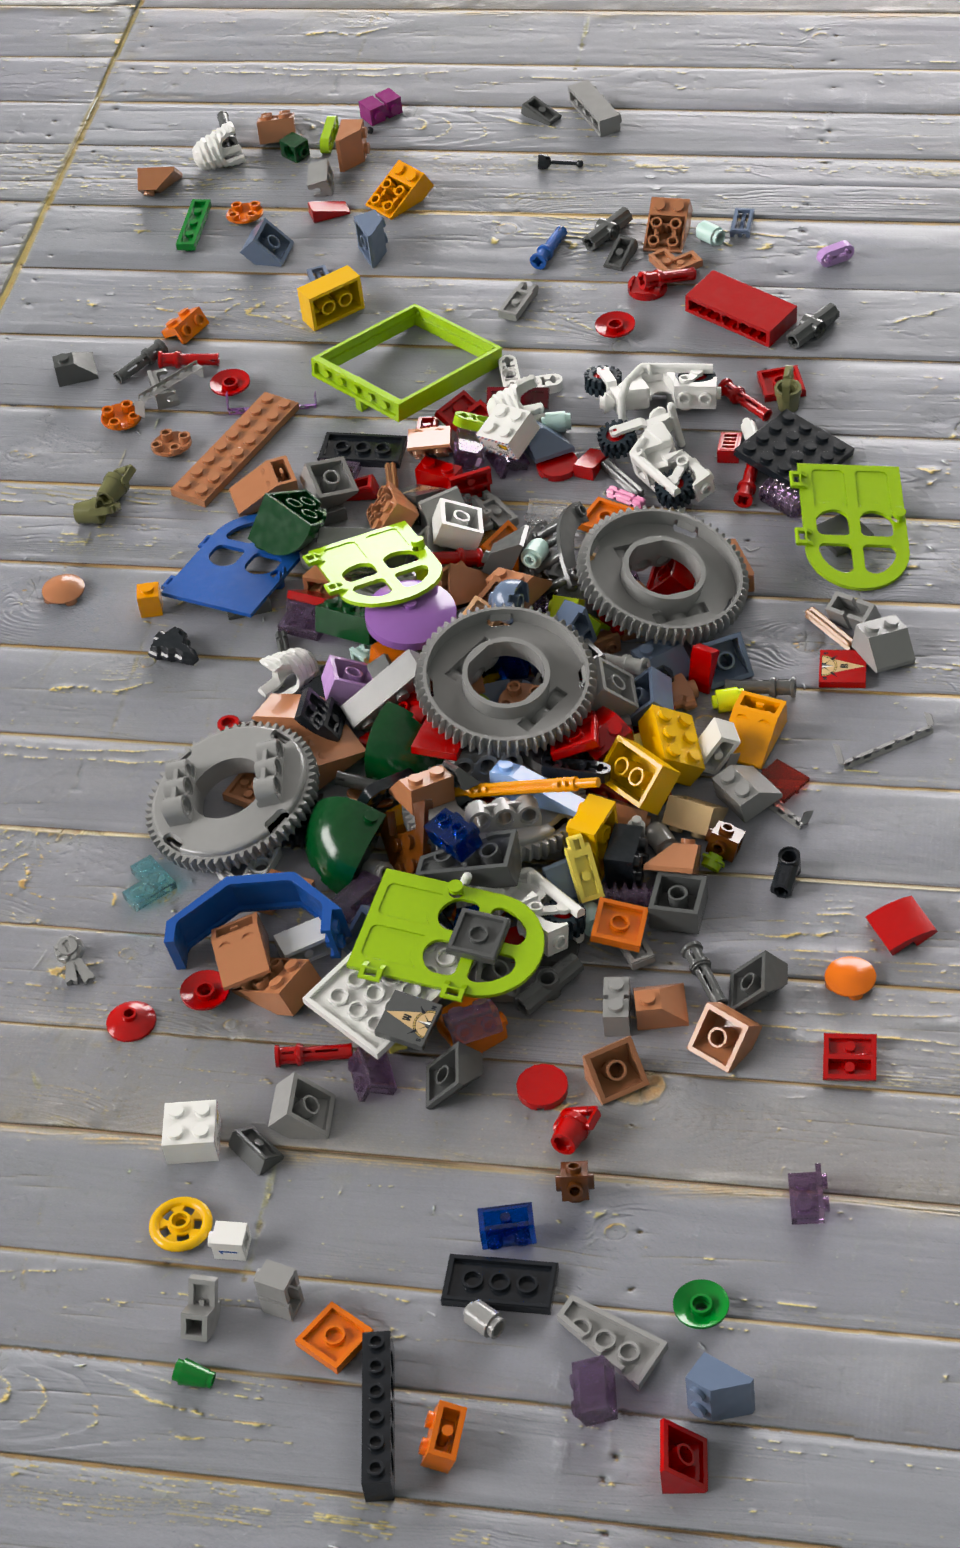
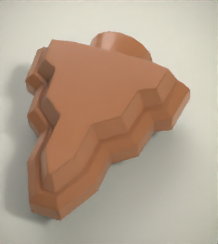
M682 673L675 675L674 682H672L673 704L676 710L682 708L685 710L695 709L697 707L695 698L699 697L696 682L693 679L687 681Z

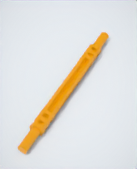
M577 776L541 780L480 783L466 791L459 787H454L455 797L482 798L502 795L578 791L580 788L600 787L601 781L599 777L579 779Z

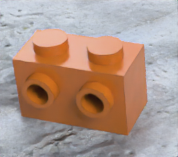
M439 1400L434 1411H428L424 1425L425 1428H428L427 1438H422L418 1454L422 1455L420 1466L446 1474L449 1473L456 1461L467 1407Z

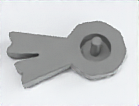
M73 935L59 938V941L54 946V953L59 962L66 964L65 982L67 986L79 984L77 974L80 975L86 985L89 980H95V976L81 959L85 952L82 940Z

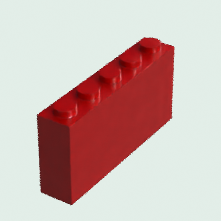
M712 270L685 295L686 312L769 348L797 322V305L715 270Z

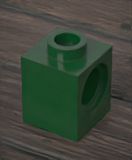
M294 132L279 140L282 156L295 163L310 155L308 139Z

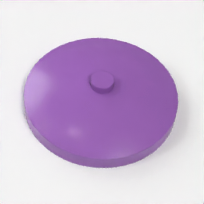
M421 580L400 581L405 587L414 586L422 582ZM386 585L372 596H383L390 593L391 590ZM438 585L424 595L408 602L386 607H365V623L370 635L384 646L404 651L407 649L413 651L422 650L423 646L426 645L427 639H431L432 633H437L439 626L443 628L445 621L451 623V617L457 619L454 599L445 589Z

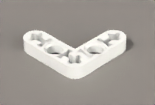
M512 355L500 357L498 364L502 386L509 387L510 384H515L518 380L521 381L522 378L520 379L516 358ZM559 374L535 376L536 386L549 388V394L560 392L563 389V379Z

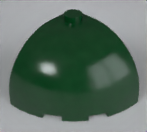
M307 489L265 493L248 539L255 544L256 548L273 555L295 553L308 546L318 536L319 529L323 527L327 517L326 509H321V502Z
M386 702L377 715L368 737L365 750L366 778L380 780L407 768H411L417 774L428 770L429 767L442 764L443 760L446 759L412 754L411 745L422 724L412 718L414 715L412 712L392 702Z
M332 796L320 800L310 814L305 830L306 855L311 867L315 868L321 876V881L333 892L345 898L359 876L363 864L369 859L376 847L386 814L360 801L347 797Z

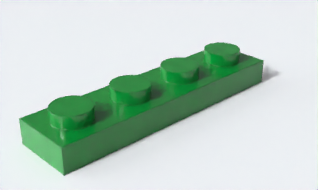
M192 199L176 242L177 250H196L212 206L211 199Z

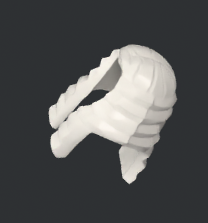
M231 121L222 124L221 128H217L216 131H211L210 135L201 138L194 145L192 156L200 169L215 170L217 167L234 166L246 162L244 154L236 156L243 152L239 144L231 147H222L223 141L235 134V128Z
M534 375L523 377L521 381L518 380L515 384H510L503 391L493 394L487 403L488 415L492 413L498 403L530 411L535 420L540 422L541 417H545L543 404L540 402L523 406L520 402L521 396L525 392L536 387V377Z
M295 647L262 658L259 661L261 665L272 671V678L261 686L258 692L266 698L269 697L271 693L279 690L285 679L293 672L297 677L296 685L281 694L299 692L304 685L308 684L317 675L318 663L315 656L306 649Z

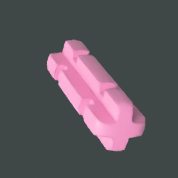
M612 485L606 491L608 498L613 500L616 498V501L628 506L633 505L634 508L638 506L639 509H642L646 505L644 497L639 495L636 497V494L623 489L619 490L616 486Z

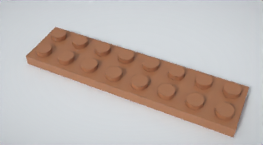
M264 392L170 489L171 495L206 508L299 410V403Z

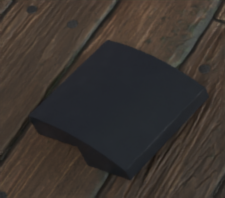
M307 687L302 691L294 720L314 734L338 742L342 735L346 716L340 707L341 705L333 697L325 701L314 690Z

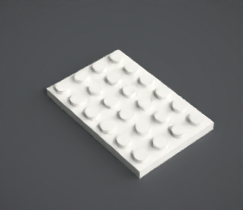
M437 942L426 949L423 961L430 971L451 975L456 971L461 957L446 953L448 943ZM350 952L302 998L303 1003L378 1060L395 1044V1042L375 1036L374 1033L394 991L398 990L437 1003L441 999L439 997L441 990L382 977L380 983L357 978L359 971L346 967L352 953ZM474 960L472 968L475 966L477 961ZM365 973L366 975L376 976L374 974Z

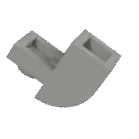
M192 1274L188 1278V1305L181 1312V1339L208 1342L214 1334L220 1317L222 1300L218 1298V1277Z

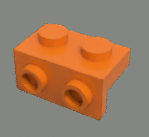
M187 307L178 313L179 317L166 323L167 327L161 333L165 338L177 335L180 342L186 344L206 327L209 321L200 307L192 309Z

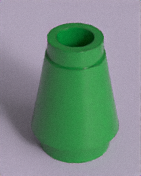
M179 1358L172 1374V1380L178 1382V1385L210 1389L216 1377V1372L188 1358H185V1360Z

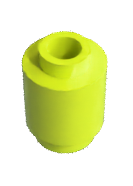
M731 687L715 690V695H711L713 709H717L718 713L732 711L739 695L744 689Z

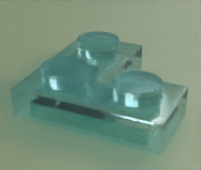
M148 855L130 866L132 874L140 882L124 890L122 894L124 899L137 912L176 889L177 886L173 878L151 855Z

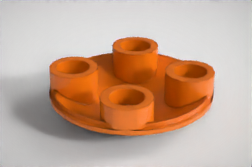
M236 201L231 204L226 218L235 224H246L258 220L264 211L259 201H252L250 203Z
M123 400L121 403L111 406L107 405L102 408L101 422L111 430H127L136 426L141 420V416L135 414V406L131 400Z
M847 956L836 959L829 964L825 971L826 988L838 995L849 997L854 1001L862 999L863 994L870 991L876 982L874 967L868 961L859 957Z

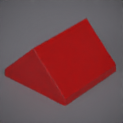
M665 1418L660 1420V1476L662 1494L708 1492L707 1438Z

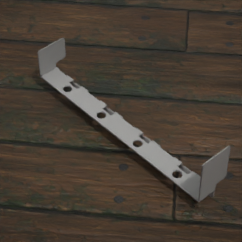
M197 360L138 394V401L134 400L135 414L145 418L146 401L194 373L204 378V367L197 364Z
M924 712L927 726L847 760H844L840 746L833 743L838 763L847 770L934 733L932 714ZM910 736L913 737V739H911V740H908V741L905 740L906 738H908V737H910ZM892 745V748L885 750L884 747ZM871 753L870 757L864 759V756Z
M740 753L731 754L725 768L729 765H736ZM777 801L775 802L777 803L775 807L772 805L768 807L797 829H800L802 825L808 824L813 814V810L804 811L800 818ZM778 809L782 810L784 815L778 812Z

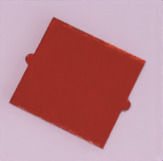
M778 759L767 768H763L761 772L783 794V797L779 799L783 803L787 802L794 794H798L799 790L810 781L808 776Z

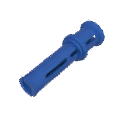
M558 226L546 243L541 244L537 248V253L530 257V263L534 268L544 269L547 261L552 259L554 250L568 233L564 226L562 228Z

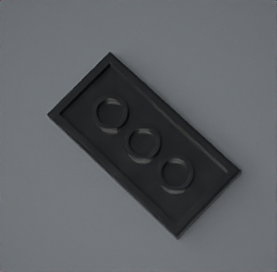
M327 432L317 460L344 456L348 466L385 468L384 465L387 462H394L396 468L400 469L408 437L402 435Z
M450 1254L441 1296V1305L465 1308L470 1302L480 1299L498 1311L551 1315L559 1263Z

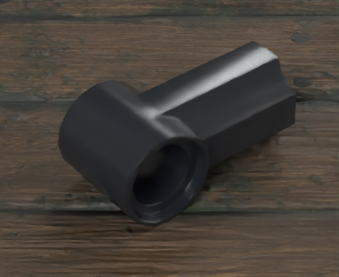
M792 846L783 847L778 853V864L770 891L779 898L786 899V897L792 896L797 876L801 873V858L797 848Z

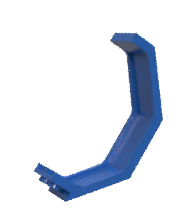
M293 871L225 877L166 921L164 944L176 969H187L190 949L209 936L212 929L224 925L239 913L293 908L304 909L315 918H320V932L325 934L326 947L331 948V959L341 958L342 948L346 947L345 937H352L342 909Z

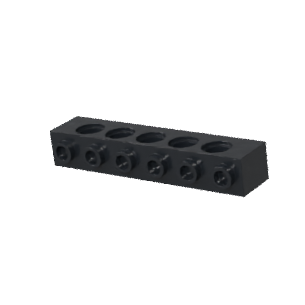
M391 1331L362 1333L361 1485L366 1502L395 1500V1349Z

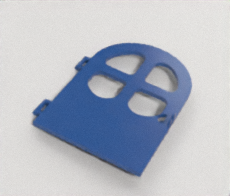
M257 514L240 517L226 523L213 535H207L198 545L200 550L176 576L171 575L161 586L163 590L161 595L251 618L275 589L285 587L284 579L301 560L300 551L288 555H273L256 548L253 542L245 543L228 539V536L234 532L253 526ZM220 548L244 553L234 564L228 566H218L210 561L211 555ZM256 557H264L281 562L275 570L269 573L252 574L246 571V567Z

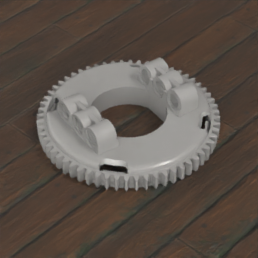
M646 505L642 509L635 506L634 510L628 507L625 512L620 509L618 514L613 512L611 516L606 515L604 520L600 519L598 524H594L593 528L589 529L588 534L585 535L576 561V577H579L578 584H581L580 590L585 591L584 598H589L587 603L594 604L593 610L600 609L599 616L606 615L605 622L612 620V627L621 626V632L627 629L629 636L633 632L636 633V639H639L642 635L645 636L646 642L649 638L653 639L654 644L658 640H662L663 645L670 641L672 646L675 645L676 641H679L681 646L684 645L685 640L690 645H692L694 639L698 643L701 642L702 638L708 641L709 636L715 638L717 633L722 634L723 629L728 630L729 625L734 624V621L738 619L739 614L741 615L749 590V578L746 564L743 563L744 558L740 557V551H735V544L730 545V538L724 539L725 533L719 534L718 528H711V523L705 524L704 519L700 521L696 519V515L691 517L688 516V512L686 514L680 513V510L675 512L671 510V507L668 510H664L662 506L660 509H655L654 505L651 509H647ZM675 524L677 525V527L686 529L692 533L696 532L697 536L691 538L685 534L676 532L673 529V526ZM595 548H599L594 560L590 561V556L593 555ZM671 559H674L691 572L696 586L692 590L662 595L640 585L630 571H643L649 566L661 567L666 565ZM728 601H731V602H730V605L728 606V608H727L726 610H724L725 607L727 606Z
M494 603L492 608H488L485 604L484 609L481 610L477 606L474 612L468 609L467 615H463L460 612L458 619L451 617V623L445 621L443 628L439 626L437 633L433 632L431 639H427L426 645L423 646L422 652L419 653V660H417L415 693H417L419 707L422 708L423 715H427V721H432V727H438L439 734L445 732L446 740L453 737V744L461 741L462 749L469 745L470 752L478 748L480 755L484 750H487L488 756H491L492 752H496L499 758L502 752H506L507 758L510 757L511 752H515V755L519 757L520 751H524L525 755L529 756V750L532 749L537 754L538 747H541L546 751L548 743L552 746L555 745V740L562 743L563 735L569 738L570 730L576 732L577 725L582 726L583 719L587 718L588 712H591V706L594 705V698H596L597 668L594 657H592V650L588 649V643H584V638L579 636L578 630L572 631V625L566 626L564 619L558 621L557 615L550 617L549 611L543 614L541 608L534 611L532 605L529 609H526L523 604L521 607H515L513 603L511 607H506L505 603H503L502 607H497ZM513 618V623L508 626L491 627L487 624V620L505 621ZM499 656H513L530 662L539 670L544 680L525 700L509 704L489 701L480 696L471 686L479 680L484 671L486 672L496 664ZM578 672H582V683L585 685L584 690L580 688ZM430 681H433V697L430 694Z
M251 721L249 726L245 722L242 723L241 727H238L237 724H234L231 729L225 726L224 731L217 729L213 735L209 732L208 737L205 739L200 737L198 743L193 741L192 747H185L186 752L184 754L178 753V760L171 759L172 762L165 764V772H160L162 779L155 780L158 786L151 788L154 793L149 794L151 800L147 801L149 807L145 809L148 814L145 818L148 821L146 826L148 827L147 831L150 834V838L160 853L174 865H179L180 868L185 867L187 870L193 869L195 872L201 870L203 873H206L207 870L214 873L216 869L219 872H223L224 868L231 871L233 866L240 869V865L243 863L249 866V861L254 860L257 862L258 857H265V853L269 851L274 853L273 848L277 845L281 847L283 840L289 841L288 836L290 834L295 835V828H301L300 822L307 820L305 814L311 813L310 807H314V800L317 799L316 792L319 791L318 785L320 784L319 768L307 742L303 740L302 736H298L297 732L293 733L290 728L286 730L284 725L279 728L277 723L272 726L270 722H267L264 726L262 721H260L256 726ZM255 773L253 790L256 799L248 807L224 818L203 816L204 798L216 784L235 774ZM287 812L289 814L288 818L285 817L270 834L268 826L282 813ZM173 837L182 844L181 847L176 846L173 842L168 843L166 838Z
M464 747L457 761L448 760L480 783H490L489 772L499 760H508L536 772L523 762L521 754L517 757L515 752H511L509 758H507L506 752H502L499 758L496 752H492L491 756H488L487 750H484L480 755L478 748L470 752L468 748ZM580 788L578 791H571L583 799L587 797L584 788ZM530 794L521 795L513 801L506 797H499L488 804L482 800H475L466 806L465 811L460 807L474 798L461 796L455 797L454 801L429 809L428 820H431L432 829L428 830L427 844H431V853L446 847L451 848L452 852H455L458 847L464 845V841L472 839L473 843L486 838L485 834L517 829L521 864L523 861L530 863L532 859L539 861L541 856L547 858L549 853L555 854L557 849L562 850L563 846H567V824L564 823L556 831L553 826L562 818L573 819L574 817L539 808L537 799ZM402 806L406 830L416 829L415 816ZM445 833L459 838L458 844L438 838L437 834Z

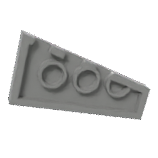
M572 1294L557 1314V1321L638 1391H640L668 1350V1342Z

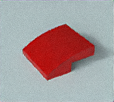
M465 390L438 409L434 415L444 425L451 426L453 431L465 437L473 431L459 428L453 424L455 412L463 411L489 417L487 405L481 399L476 402Z
M490 466L450 477L447 489L457 486L464 502L469 501L474 495L482 497V491L488 490L491 493L492 475Z
M912 895L890 902L865 917L892 956L912 942L916 946L920 945L938 932Z
M824 1033L823 1080L876 1082L877 1034Z

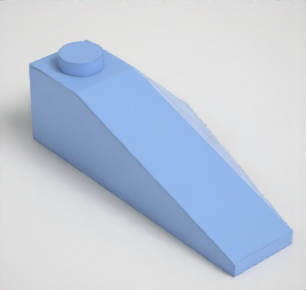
M499 760L489 772L490 783L547 779L523 765L515 764L508 760ZM571 791L530 794L537 799L539 808L570 816H575L579 804L585 800ZM524 794L502 795V796H491V797H495V798L506 797V798L510 799L511 801H513V800H516V798H518L519 796L524 795Z

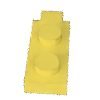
M581 833L566 837L568 847L564 848V853L579 904L605 897L589 842H584Z

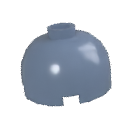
M506 579L501 581L494 588L493 592L489 594L488 603L491 605V608L494 603L497 607H502L503 603H505L506 607H511L513 603L515 607H521L522 604L524 605V601L529 603V587L527 582H523V580ZM513 618L501 622L511 625Z

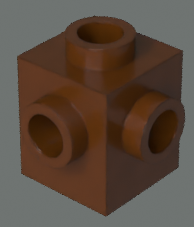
M719 820L714 828L710 827L706 834L705 841L708 844L705 852L716 853L724 860L732 863L741 849L746 831Z
M588 1160L561 1162L560 1175H555L556 1191L562 1192V1202L580 1203L584 1200H590V1190L595 1189L594 1173H589Z

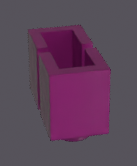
M390 88L376 93V98L369 96L358 101L361 118L371 126L385 121L386 117L392 118L403 113L401 97Z

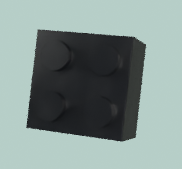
M622 823L614 824L603 858L606 892L635 896L638 886H642L644 880L643 866L649 861V854L646 853L648 837L644 836V826Z

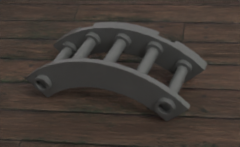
M580 501L567 506L560 514V517L552 523L548 524L547 521H543L528 530L524 546L518 558L519 571L541 578L540 572L560 562L564 573L562 577L553 581V585L532 605L533 609L543 608L548 605L547 595L568 584L569 588L581 586V584H578L579 577H576L577 564L574 554V538L578 527L589 520L586 508ZM542 538L548 543L549 548L557 544L558 552L545 559L538 568L531 569L522 563L521 553L531 540Z

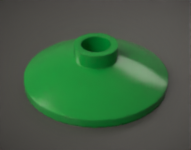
M705 1279L692 1280L682 1285L675 1293L673 1310L678 1320L684 1325L694 1329H708L721 1323L727 1316L729 1297L723 1287L713 1281Z

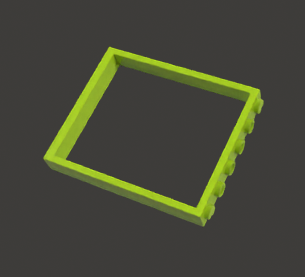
M413 304L312 357V376L400 422L499 367L498 360L502 357V347L417 304ZM414 325L478 357L402 400L339 367V365Z

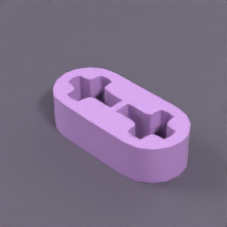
M843 240L823 247L818 251L816 258L823 267H830L849 260L854 254V247L848 241Z

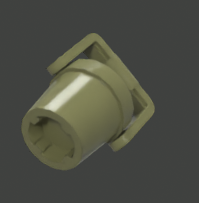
M785 365L783 379L774 386L778 409L781 412L785 409L795 412L799 408L802 387L800 382L794 379L793 365Z
M132 464L117 468L113 472L106 473L97 492V497H101L104 504L117 503L128 492L130 488L129 481L137 469Z
M92 497L89 500L75 503L73 515L78 524L98 525L104 524L106 515L122 509L120 502L104 504L101 497Z

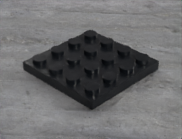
M785 409L736 447L734 456L790 488L789 471H797V463L841 465L854 454L855 448ZM794 477V482H798V477ZM790 488L791 490L799 494V489Z

